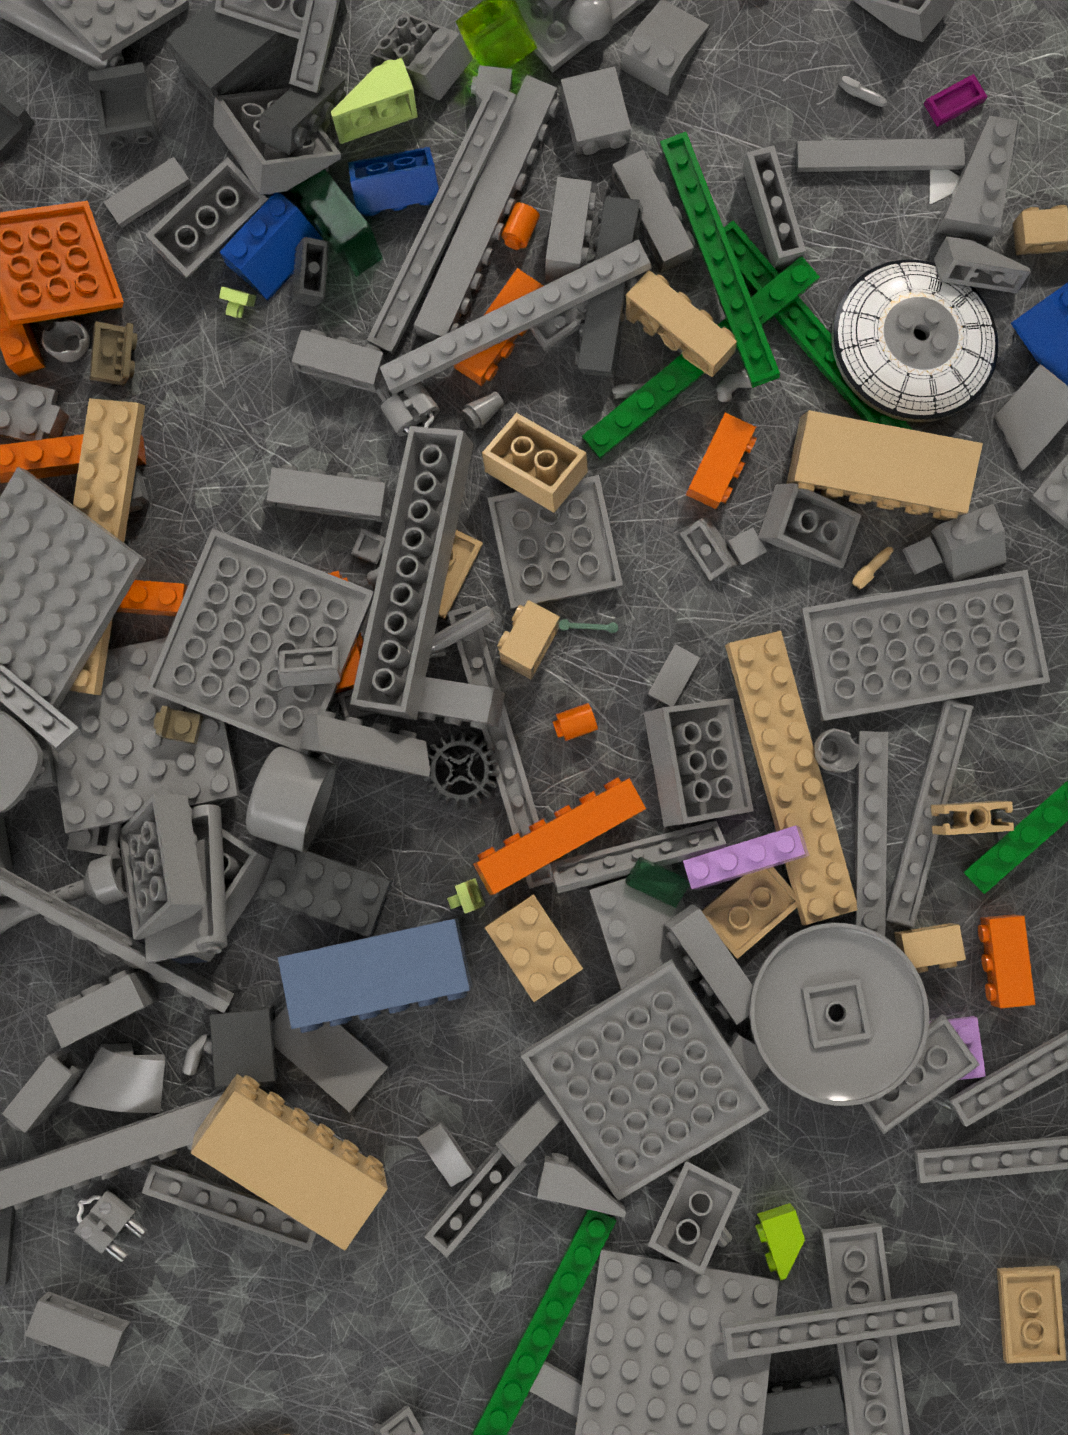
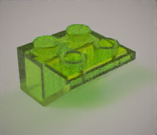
M483 0L455 21L466 46L482 66L508 69L537 49V45L515 0Z

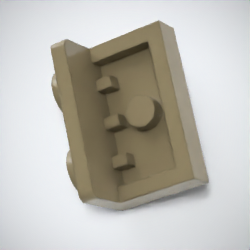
M98 321L94 323L90 380L124 386L129 378H133L135 361L131 360V350L135 351L137 333H133L132 323H127L125 327Z

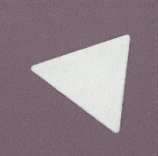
M930 170L929 203L933 204L953 194L960 176L950 170Z

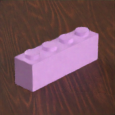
M795 825L684 860L683 863L691 889L700 890L810 855L801 828Z

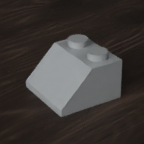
M994 504L957 517V519L941 523L931 531L951 582L963 580L1006 563L1005 530Z

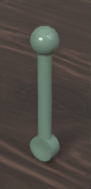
M562 619L559 622V628L562 631H567L569 628L608 630L612 634L618 631V625L614 622L608 625L570 623L567 619Z

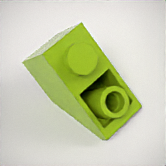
M791 1203L758 1213L757 1216L760 1224L755 1225L760 1242H766L769 1253L764 1254L770 1272L776 1271L780 1280L787 1278L805 1241L796 1210Z

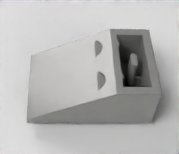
M405 12L396 20L392 28L371 52V56L381 64L387 60L402 58L412 86L420 93L439 101L473 60L460 33Z

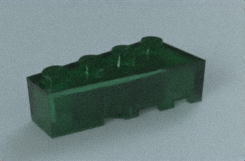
M326 169L321 170L288 190L293 198L299 197V204L308 217L312 215L313 221L320 233L327 236L334 251L340 254L355 277L383 259L370 225Z

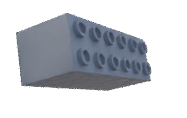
M458 918L278 957L291 1029L300 1028L301 1033L317 1030L323 1027V1022L329 1021L330 1027L345 1024L351 1021L352 1016L359 1015L360 1020L377 1017L381 1014L380 1010L387 1008L389 1009V1014L405 1011L407 1008H410V1003L418 1002L419 1007L436 1004L438 997L447 996L448 1001L464 998L467 995V991H470L473 987Z

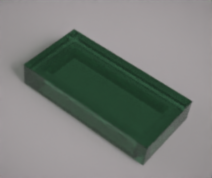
M639 857L625 880L628 886L675 908L690 886L688 879L642 857Z

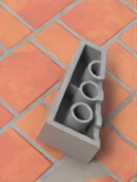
M989 116L977 136L966 165L935 231L936 233L990 242L1001 228L1018 120Z

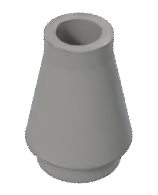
M494 391L488 396L466 404L465 409L461 411V415L465 423L472 430L481 429L504 406V401Z

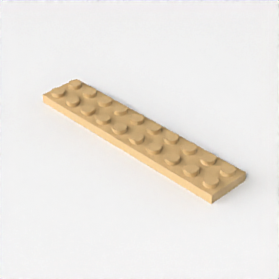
M89 398L73 505L124 543L145 405L136 402ZM113 618L70 688V691L101 695Z
M777 631L730 642L725 647L775 829L779 831L795 825L800 827L810 855L785 863L790 884L796 896L801 924L808 925L857 911L855 894L819 765L815 759L814 747L782 632Z

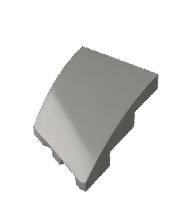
M1041 364L994 416L999 429L1004 432V440L1007 446L1011 447L1018 462L1017 467L1021 472L1036 458L1068 421V386Z
M132 1043L101 1044L94 1055V1060L87 1065L82 1073L81 1080L75 1089L69 1093V1101L109 1111L160 1113L165 1066L164 1054L133 1055Z

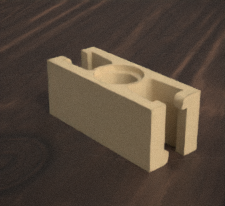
M1012 801L931 805L932 816L949 814V811L954 812V825L950 826L949 823H945L943 826L934 825L932 826V834L957 835L1014 831L1013 822H1002V819H995L994 825H992L990 813L992 809L1005 810V813H1012ZM973 811L975 819L974 822L971 824L970 814Z

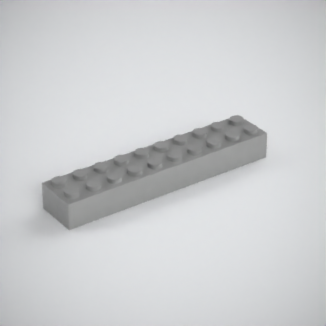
M416 426L409 427L350 705L362 712L417 720L474 445L464 431Z

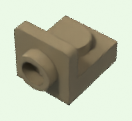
M162 705L161 711L155 715L154 729H156V734L163 739L197 745L203 716L201 714L174 710L169 706Z

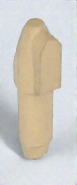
M885 548L867 565H864L855 575L852 584L857 586L859 590L866 586L874 578V573L890 559L889 556L893 553V548Z

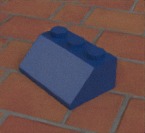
M430 147L348 162L350 182L358 215L373 216L380 213V210L390 208L391 210L399 211L407 208V205L416 203L419 205H429L433 203L439 191Z
M276 192L221 249L220 254L232 271L268 301L294 273L295 248L304 237L323 240V238L295 205L280 192Z
M1066 283L1011 322V325L1038 364L1044 366L1068 386V283Z

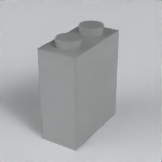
M615 66L561 79L560 95L576 155H592L600 149L609 147L616 149L624 146L626 143H630L631 125Z
M69 1047L49 1055L2 1113L8 1119V1124L13 1129L26 1133L44 1123L82 1077V1073L89 1064Z

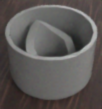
M285 747L274 749L266 758L250 796L246 813L247 831L253 836L305 853L312 844L324 817L334 785L336 765Z

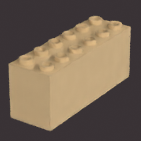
M808 410L799 420L786 484L796 483L799 489H806L814 492V490L820 491L821 496L825 498L838 499V497L846 496L849 497L848 502L863 505L866 502L871 503L873 501L877 502L876 507L894 510V508L904 507L905 513L922 515V513L928 514L930 512L933 513L932 518L949 521L950 519H957L958 515L968 513L983 443Z
M236 1074L194 1134L191 1154L345 1251L388 1189L384 1168H382L383 1164L374 1156L369 1155L365 1157L359 1153V1148L349 1140L345 1139L342 1142L334 1137V1132L326 1125L320 1123L317 1126L309 1120L310 1117L303 1110L289 1108L284 1104V1099L274 1092L266 1093L259 1088L260 1084L250 1076L245 1075L243 1078Z

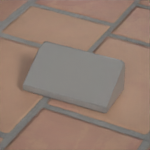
M709 517L699 519L680 533L709 581H712L738 564V561Z
M339 647L280 651L278 675L282 686L339 683L341 681Z
M442 1120L417 1137L450 1187L475 1173L474 1166Z

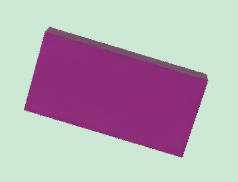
M972 74L927 98L924 106L936 126L939 127L984 103L987 95L975 75Z

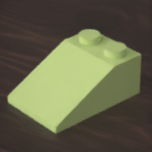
M402 58L387 60L375 67L331 111L340 144L418 117L414 89Z

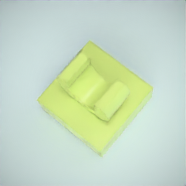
M221 287L219 298L229 301L226 315L242 318L244 306L254 307L256 295L229 287Z
M476 878L456 885L457 894L447 898L451 909L462 905L465 914L485 906Z

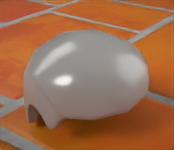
M574 0L569 9L571 27L574 32H579L585 41L602 39L609 33L613 25L611 9L607 0Z
M73 320L56 321L52 330L43 331L41 344L52 357L61 362H74L80 359L88 350L90 337L81 323Z
M834 728L820 734L814 744L815 759L827 771L845 773L853 770L860 762L861 745L855 743L851 738V733Z

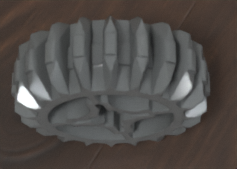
M451 732V742L447 743L443 736L439 738L443 745L440 749L435 744L430 745V748L436 753L434 757L428 754V759L431 761L429 777L423 776L422 781L428 782L432 780L433 784L429 785L426 790L427 792H432L435 789L438 790L433 797L435 801L445 796L443 806L448 807L451 800H455L454 809L459 810L461 801H465L466 808L471 809L470 799L474 798L476 803L481 805L482 800L478 795L483 793L489 798L491 794L485 789L487 785L492 788L497 787V783L490 781V776H499V771H491V767L499 765V761H489L488 758L495 751L494 749H490L487 752L483 751L487 746L486 740H483L478 746L476 745L478 740L476 734H473L469 742L466 741V732L461 733V740H456L455 733ZM457 747L472 749V752L461 760L454 759L446 753ZM479 756H481L485 767L482 782L478 781L471 772L472 766ZM440 759L448 765L450 770L449 776L442 786L437 776V767ZM449 761L459 766H463L468 762V769L465 770L468 771L467 775L472 778V781L461 775L456 778L453 775L456 772L453 770L454 766ZM461 781L469 783L475 789L463 795L448 792Z

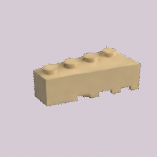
M648 270L626 294V319L633 324L637 320L641 322L644 326L643 330L650 336H653L655 333L659 334L665 346L672 351L681 349L684 359L709 376L713 377L735 353L737 341L733 333L727 328H720L715 324L711 315L705 310L699 311L694 307L691 300L684 293H677L673 290L669 282L662 275H655Z

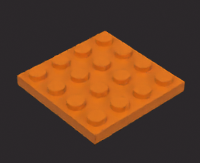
M88 201L0 212V301L9 326L123 307L124 301Z

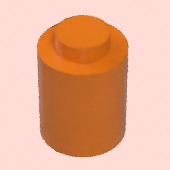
M515 203L501 234V237L505 240L504 244L514 250L526 248L540 218L539 212L525 203Z
M589 703L556 714L557 720L552 722L557 737L563 736L565 741L598 730Z

